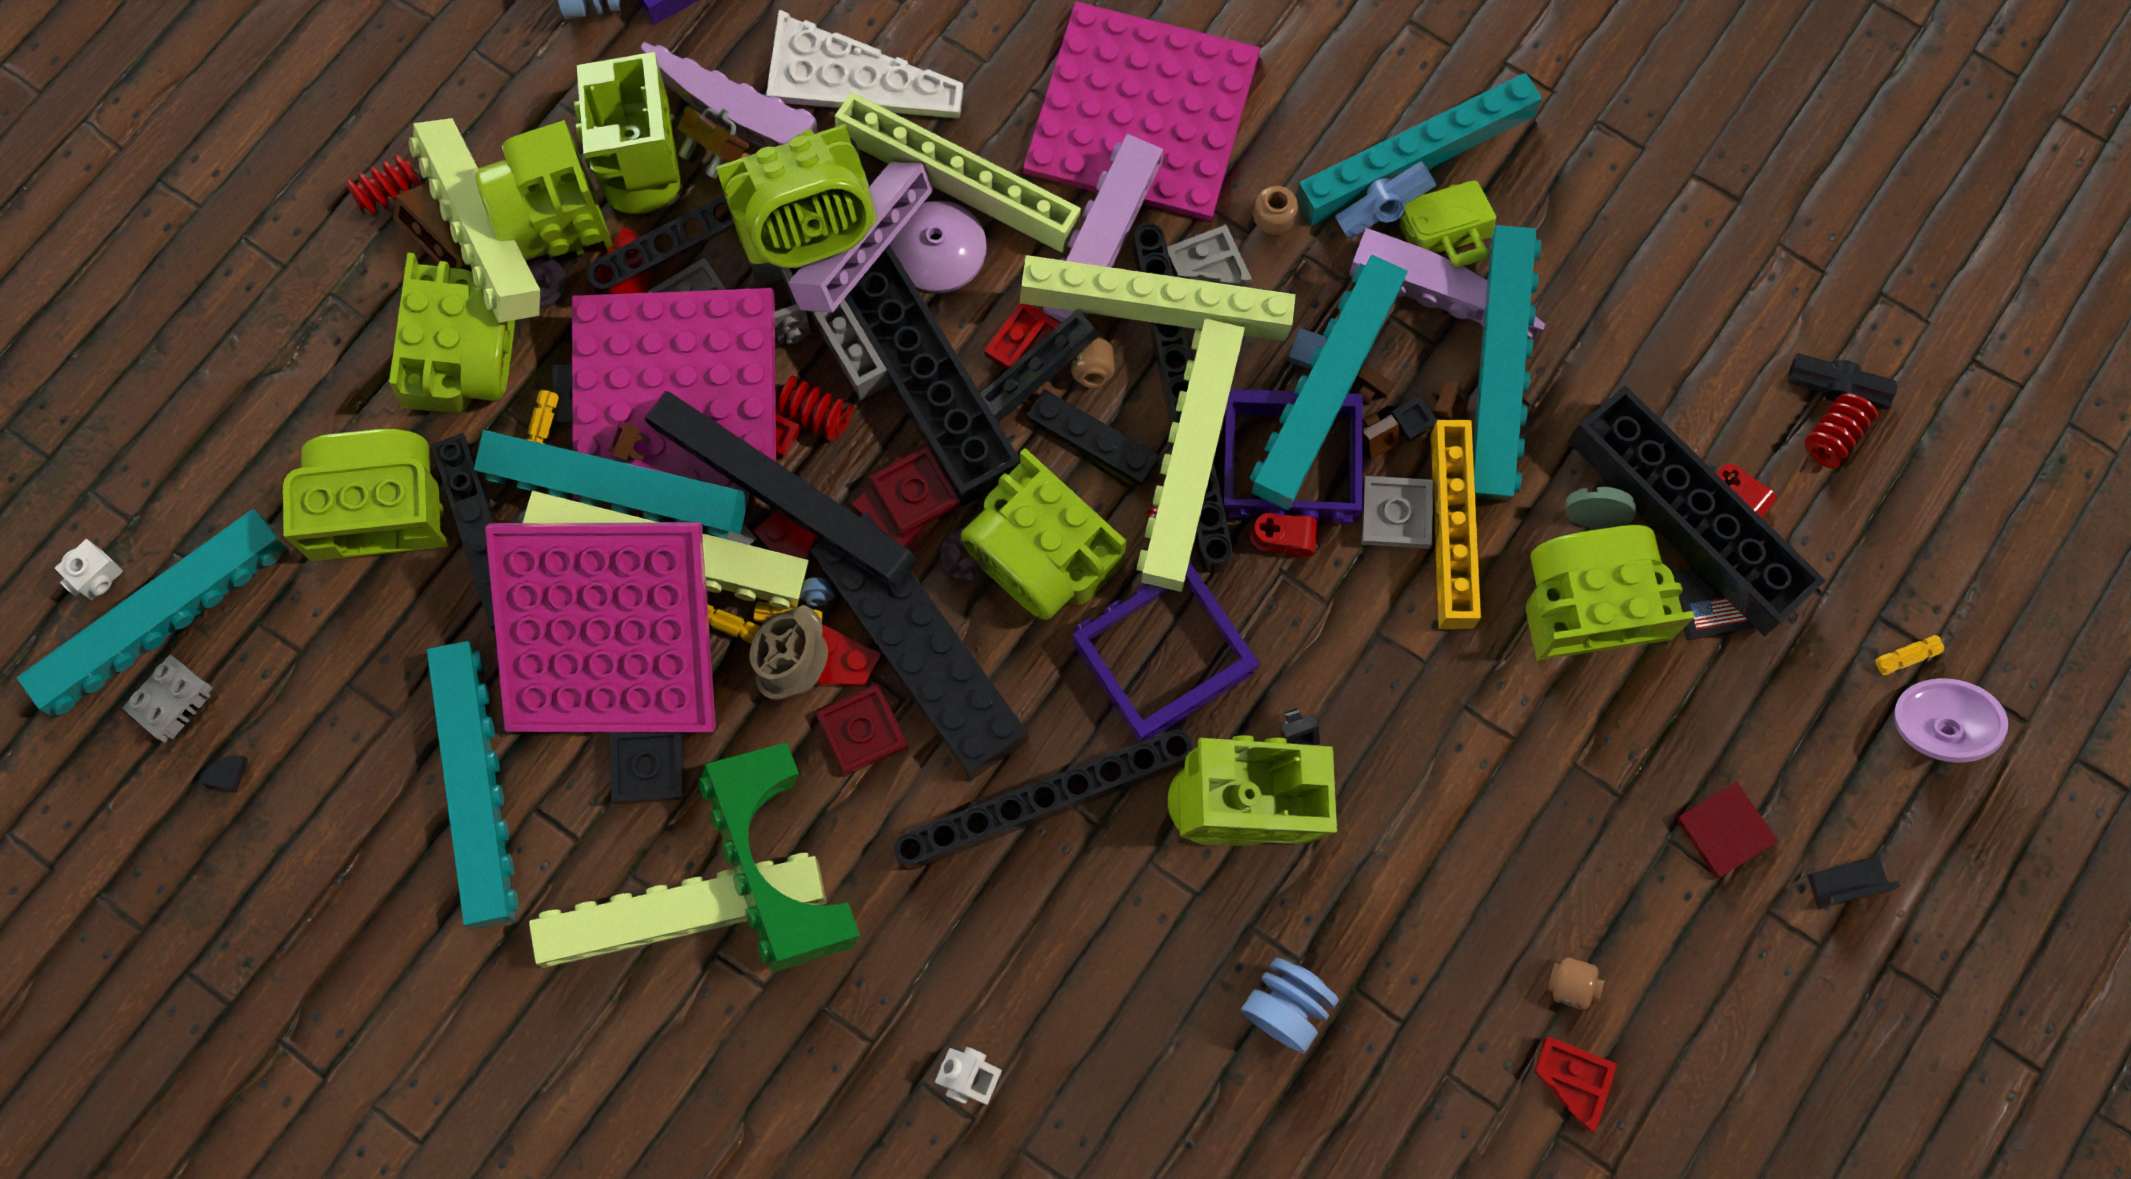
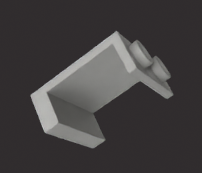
M750 262L758 288L783 279L792 301V306L775 311L774 314L775 331L779 344L801 342L805 339L806 335L811 334L806 310H800L788 282L793 277L790 268L778 267L768 262L763 264Z

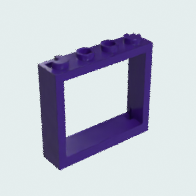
M1230 389L1224 414L1222 503L1225 516H1230L1233 520H1247L1250 517H1259L1265 513L1289 516H1309L1317 521L1319 519H1328L1336 524H1350L1353 520L1358 521L1362 511V394L1348 393L1336 418H1348L1347 503L1293 501L1288 511L1267 500L1233 498L1235 414L1281 416L1288 403L1294 405L1299 395L1295 394L1294 391Z
M1190 562L1185 581L1231 646L1239 661L1145 720L1141 719L1090 640L1171 589L1145 583L1133 592L1134 596L1124 603L1122 600L1115 601L1104 610V615L1096 620L1092 618L1084 620L1076 626V632L1073 633L1072 643L1138 743L1155 737L1255 674L1259 667V662Z

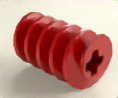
M395 155V167L391 166L387 161H383V173L379 172L375 167H371V179L367 178L363 173H359V185L355 184L351 179L346 180L347 187L364 216L365 208L372 214L377 213L376 202L384 208H388V196L396 201L400 190L406 192L412 189V184L416 187L423 184L408 157L405 161L399 155Z
M792 375L781 391L778 400V414L784 418L790 417V421L796 424L801 423L802 427L807 430L813 428L814 433L819 436L825 434V438L829 441H835L848 427L853 415V405L851 404L843 411V399L839 398L834 405H831L832 394L826 393L822 399H819L820 388L815 387L809 394L807 393L809 383L803 381L797 388L795 387L797 377Z
M1848 393L1838 396L1835 403L1829 407L1827 414L1822 416L1819 424L1806 437L1804 441L1806 451L1821 466L1834 469L1840 467V460L1846 459L1848 450L1854 449L1855 441L1860 440L1863 437V431L1870 428V421L1877 419V409L1872 403L1858 395Z

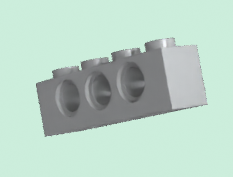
M845 299L833 313L808 311L860 401L890 385L887 369Z

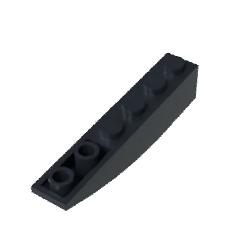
M464 433L433 443L431 447L489 626L495 632L485 527L490 523H498L480 472L474 470L475 459Z

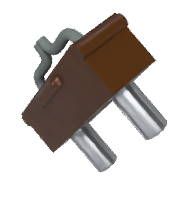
M690 107L685 108V114L677 129L688 136L678 154L684 159H689L698 142L715 154L706 174L709 177L716 178L718 175L716 167L723 165L725 160L732 162L741 159L749 144L735 135L736 125L727 118L729 113L727 110L722 108L718 113L708 108L702 114ZM711 113L715 117H722L723 121L729 126H731V131L721 126L720 124L709 118L707 115Z

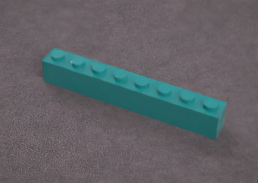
M1525 72L1299 182L1296 193L1298 206L1310 226H1313L1345 210L1367 196L1369 186L1376 180L1384 178L1392 180L1420 161L1424 163L1427 169H1430L1534 118L1542 97Z
M1495 225L1491 234L1473 440L1475 498L1510 501L1514 497V492L1519 493L1521 488L1522 473L1516 472L1517 459L1523 458L1525 441L1519 438L1520 425L1525 426L1527 419V405H1522L1523 392H1528L1530 384V372H1525L1526 359H1531L1533 339H1528L1527 337L1528 326L1534 325L1536 306L1530 305L1531 293L1537 292L1539 278L1538 273L1533 272L1534 260H1539L1541 253V240H1536V228Z
M1371 254L1366 265L1362 263L1358 265L1351 280L1356 283L1352 293L1345 291L1337 307V309L1342 311L1338 320L1331 318L1323 334V337L1327 338L1323 349L1317 346L1308 365L1313 367L1309 377L1301 376L1294 391L1295 394L1299 395L1295 404L1288 403L1279 420L1284 425L1279 434L1276 432L1272 433L1265 447V451L1269 452V455L1264 463L1261 461L1257 462L1250 476V480L1254 481L1252 494L1289 511L1404 284L1408 273L1407 270Z
M486 430L482 432L474 470L486 473L485 480L506 484V480L509 478L517 480V488L536 492L538 486L549 488L548 495L568 499L569 493L580 495V503L597 507L600 506L601 501L612 503L610 510L630 515L632 508L644 511L642 518L663 522L664 516L676 518L675 522H702V525L708 526V534L727 538L729 531L741 533L750 495L748 492Z
M253 508L19 675L17 679L39 710L52 717L65 714L75 706V702L86 694L101 689L105 681L111 676L130 668L134 664L135 659L143 653L159 647L172 632L185 628L192 623L197 614L206 608L214 607L220 603L223 596L229 591L248 583L254 573L264 566H270L277 562L281 554L288 550V548L267 520Z
M470 641L427 649L463 923L470 929L475 930L516 921L514 911L519 910V900L516 890L511 889L509 876L514 875V864L511 855L506 854L505 841L509 840V829L506 820H501L500 806H504V794L501 785L496 784L495 772L500 770L496 751L491 749L490 738L495 737V730L491 717H487L485 705L490 704V695L486 683L482 684L481 671H485L484 656L482 651L477 650Z

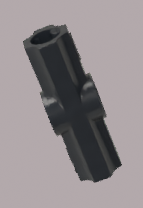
M1800 353L1794 356L1787 375L1788 383L1823 392V396L1832 402H1835L1838 396L1849 393L1858 395L1872 403L1874 407L1888 410L1891 407L1898 387L1896 380L1861 371V367L1855 362L1849 360L1829 362Z

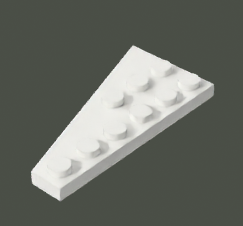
M779 10L767 97L774 96L788 104L840 108L849 94L853 92L893 113L960 118L964 90L963 83L929 69L923 71L908 65V61L899 57L893 59L881 54L879 49L836 32L833 34L818 29L814 23L806 20L803 23L791 18L788 13Z

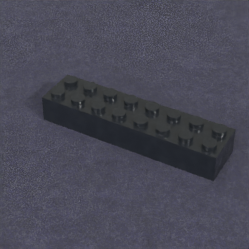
M889 244L844 299L887 369L889 383L926 446L929 445L964 507L991 492L999 484L998 479L1003 474L1009 475L1021 463L1020 458Z
M1626 385L1582 421L1567 441L1614 488L1630 494L1633 497V502L1636 503V510L1764 637L1826 581Z
M868 512L860 516V518L881 531ZM824 542L810 550L815 564L825 578L830 581L835 592L882 655L885 662L970 781L1028 742L1027 730L910 569L898 586L894 588Z

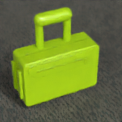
M1473 180L1420 195L1405 205L1404 212L1400 217L1399 227L1407 243L1430 250L1436 254L1446 251L1451 264L1454 267H1462L1488 258L1489 250L1485 247L1482 240L1491 237L1495 227L1496 215L1480 184ZM1470 243H1474L1476 249L1459 254L1454 249Z

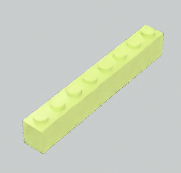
M853 92L849 94L835 115V126L838 127L845 124L849 137L855 141L858 149L888 164L890 162L923 163L933 187L1062 253L1069 245L1075 229H1079L1080 207Z
M453 119L413 123V137L409 138L411 155L413 158H418L421 175L429 180L432 198L439 200L442 218L444 221H449L452 238L455 243L459 242L461 245L464 263L471 265L474 283L476 287H481L483 290L486 308L493 310L499 323L539 316L540 288L515 240L500 241L497 238L477 187L475 172L478 167Z
M1026 255L1019 303L1070 311L1079 309L1084 313L1201 330L1206 318L1245 327L1243 336L1286 342L1293 324L1295 294Z
M1205 318L1202 330L1195 329L1191 349L1197 350L1195 361H1187L1183 380L1189 381L1187 392L1180 391L1176 411L1182 412L1179 423H1172L1168 442L1174 443L1171 455L1165 453L1160 472L1166 475L1164 486L1157 485L1153 506H1158L1156 518L1149 517L1145 532V538L1151 540L1148 551L1141 549L1137 564V570L1143 571L1141 583L1182 592L1245 327Z
M536 491L531 493L523 523H658ZM703 534L707 591L719 593L723 589L735 592V596L743 600L755 601V598L769 601V605L775 608L785 610L789 609L790 606L797 608L808 560Z
M799 853L787 857L788 862L774 865L773 861H764L755 864L765 880L789 898L813 905L827 903L819 862L815 856L809 857L808 853ZM734 869L724 870L717 873V878L703 881L702 877L689 878L681 881L682 886L668 889L667 885L654 886L646 889L645 895L632 897L631 893L612 896L610 903L597 905L595 901L584 902L575 905V911L562 914L561 910L542 912L539 914V919L529 921L536 964L547 968L747 922L745 909L748 907L745 898L737 894L734 886L733 877L736 873Z

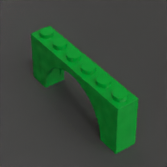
M787 742L705 764L702 778L699 779L701 795L704 799H709L712 807L710 818L715 831L721 832L724 840L722 843L724 859L727 864L732 863L736 873L733 877L736 892L739 896H744L748 907L745 909L748 925L751 930L756 929L760 940L757 943L759 956L763 963L768 962L771 973L852 949L860 937L848 902L837 905H813L789 898L765 880L752 859L748 842V830L751 819L769 799L793 788L799 774Z

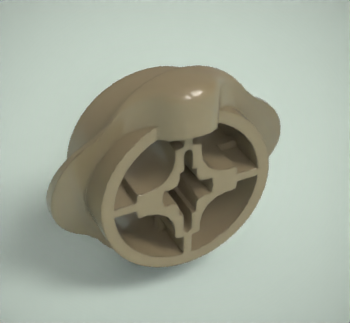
M802 605L770 616L761 625L752 641L750 662L756 672V684L759 691L770 700L776 701L807 692L816 684L825 668L828 658V647L822 636V622L820 617L808 606Z

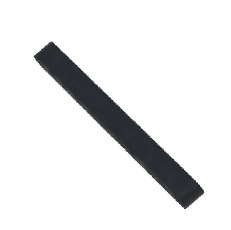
M1154 223L1140 225L1134 236V257L1137 271L1148 273L1151 270H1158L1162 275L1173 276L1163 230ZM1150 240L1156 243V245L1147 247L1142 242ZM1148 322L1170 426H1172L1173 422H1180L1182 413L1176 411L1178 398L1173 394L1177 391L1187 392L1189 381L1183 380L1187 361L1191 360L1184 327ZM1164 330H1171L1176 335L1167 338L1160 333ZM1177 360L1183 366L1171 368L1167 365V362ZM1213 461L1207 485L1210 492L1205 494L1200 518L1211 516L1217 521V524L1205 526L1199 518L1195 544L1201 566L1208 572L1218 573L1228 566L1232 553V544ZM1210 548H1218L1224 553V556L1220 559H1213L1206 551Z

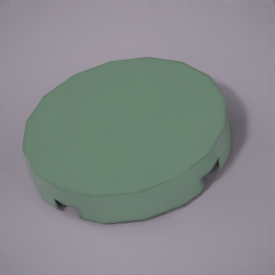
M1597 487V492L1589 493L1588 488L1579 489L1567 497L1565 505L1566 517L1570 521L1595 529L1626 525L1635 518L1636 503L1633 502V497L1630 494L1610 487Z

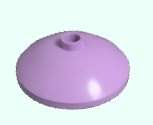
M948 201L924 202L890 242L891 248L916 289L927 293H947L965 286L978 274L986 257V237L978 219L966 208ZM933 234H940L942 236L938 240L930 238Z
M1930 679L1912 685L1901 694L1894 712L1896 728L1910 746L1929 757L1947 762H1971L1991 755L2003 744L2008 730L2006 712L1994 696L1974 684L1956 679Z

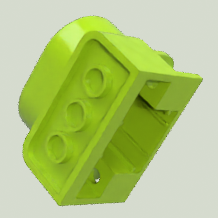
M651 52L577 65L579 101H574L577 119L581 121V123H576L579 142L583 143L587 167L591 168L597 182H600L606 201L613 208L629 214L649 213L664 207L677 195L681 184V176L667 94L656 53Z
M565 120L509 138L502 145L505 160L480 167L476 170L475 179L497 238L500 241L515 240L525 261L546 254L552 258L574 250L579 256L584 254L583 247L604 241L607 250L612 246L613 243L592 181Z
M845 124L810 136L795 137L789 143L777 147H764L758 150L756 154L716 167L738 237L748 260L754 264L768 262L782 268H797L835 256L858 245L865 238L870 227L878 220L865 172L861 166L858 153L851 144Z
M408 252L389 384L400 407L460 413L468 408L472 399L501 400L505 394L508 382L515 320L498 322L493 310L486 308L483 290L481 287H476L472 272L464 269L450 268L448 262L440 261L438 266L420 265L415 253Z
M373 429L315 437L307 441L301 449V468L291 471L284 479V537L310 561L449 547V540L440 531V517L444 515L443 505L439 502L438 483L430 474L429 444L425 438L416 433L399 429Z
M1024 448L1020 452L1021 463L1009 475L1003 474L998 479L999 484L985 499L984 510L961 532V541L976 563L1022 607L1039 619L1049 620L1066 603L1078 606L1089 601L1124 566L1126 540Z
M1625 525L1568 534L1540 544L1530 555L1537 588L1526 603V615L1537 661L1672 640L1694 619L1693 611L1682 612L1678 597L1683 591L1680 583H1675L1671 570L1662 564L1655 533L1647 526Z
M1246 735L1232 737V740L1199 738L1198 747L1188 753L1185 767L1175 775L1168 791V810L1173 823L1180 831V837L1190 839L1202 845L1252 846L1264 843H1309L1337 833L1333 747L1287 744L1285 738H1269L1265 742H1256L1253 736Z

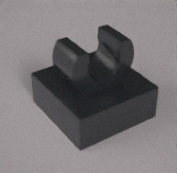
M1421 395L1394 409L1390 414L1399 424V430L1408 443L1431 431L1437 421Z
M1298 708L1284 712L1287 721L1285 725L1281 726V738H1285L1287 744H1320L1319 724L1314 714L1302 718Z

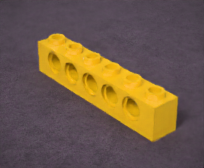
M1437 420L1431 432L1438 625L1439 629H1474L1481 619L1472 422L1471 420Z

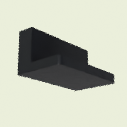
M1880 857L1807 875L1818 910L1886 894L1900 888L1898 880L1887 881Z

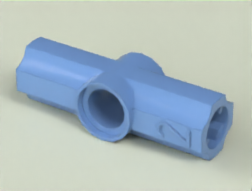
M1420 161L1392 180L1384 178L1374 181L1367 190V196L1335 216L1344 233L1349 239H1352L1379 221L1387 223L1397 220L1402 216L1406 204L1435 187L1436 183L1427 167Z

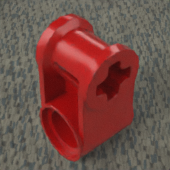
M1726 464L1717 470L1716 474L1763 519L1776 501L1774 492L1735 464Z
M1265 513L1255 521V525L1250 530L1249 541L1252 547L1260 552L1287 554L1292 557L1301 558L1311 557L1315 555L1317 520L1313 517L1302 515L1289 516ZM1263 528L1268 529V534H1269V535H1272V536H1271V537H1266V532H1265L1264 530H1262V529H1263Z

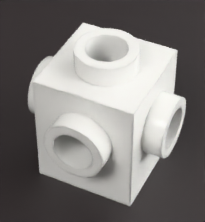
M85 539L76 549L67 552L63 556L61 563L55 567L64 577L60 583L74 596L82 593L91 600L105 593L110 588L112 581L123 572L109 556L88 539Z
M966 1047L964 1053L949 1048L935 1083L947 1088L946 1096L958 1102L966 1104L968 1098L988 1105L1002 1070L985 1062L986 1055L972 1048Z

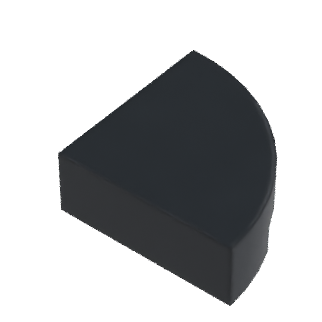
M233 755L215 761L204 771L199 783L237 792L248 758Z

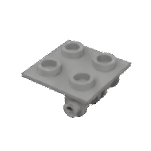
M170 654L163 663L157 666L154 673L140 689L133 693L122 709L155 738L166 743L169 738L174 739L184 726L177 718L179 717L188 723L190 720L182 714L184 710L187 709L195 715L197 711L189 705L193 704L200 708L211 697L209 693L213 687L204 680H201Z

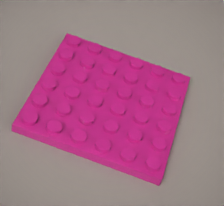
M1075 1L1025 160L1023 174L1099 193L1100 190L1096 189L1098 180L1102 172H1109L1113 161H1110V157L1116 143H1123L1126 135L1129 134L1163 149L1162 164L1142 204L1212 222L1261 47Z
M772 288L572 296L573 451L747 492L654 430L646 423L644 417L664 391H668L776 462L775 291ZM620 420L640 428L638 433L647 435L651 439L650 444L642 440L634 444V451L643 455V460H635L629 455L627 460H624L607 452ZM573 494V499L579 500L580 495Z
M702 522L490 523L485 527L505 732H713L715 730Z

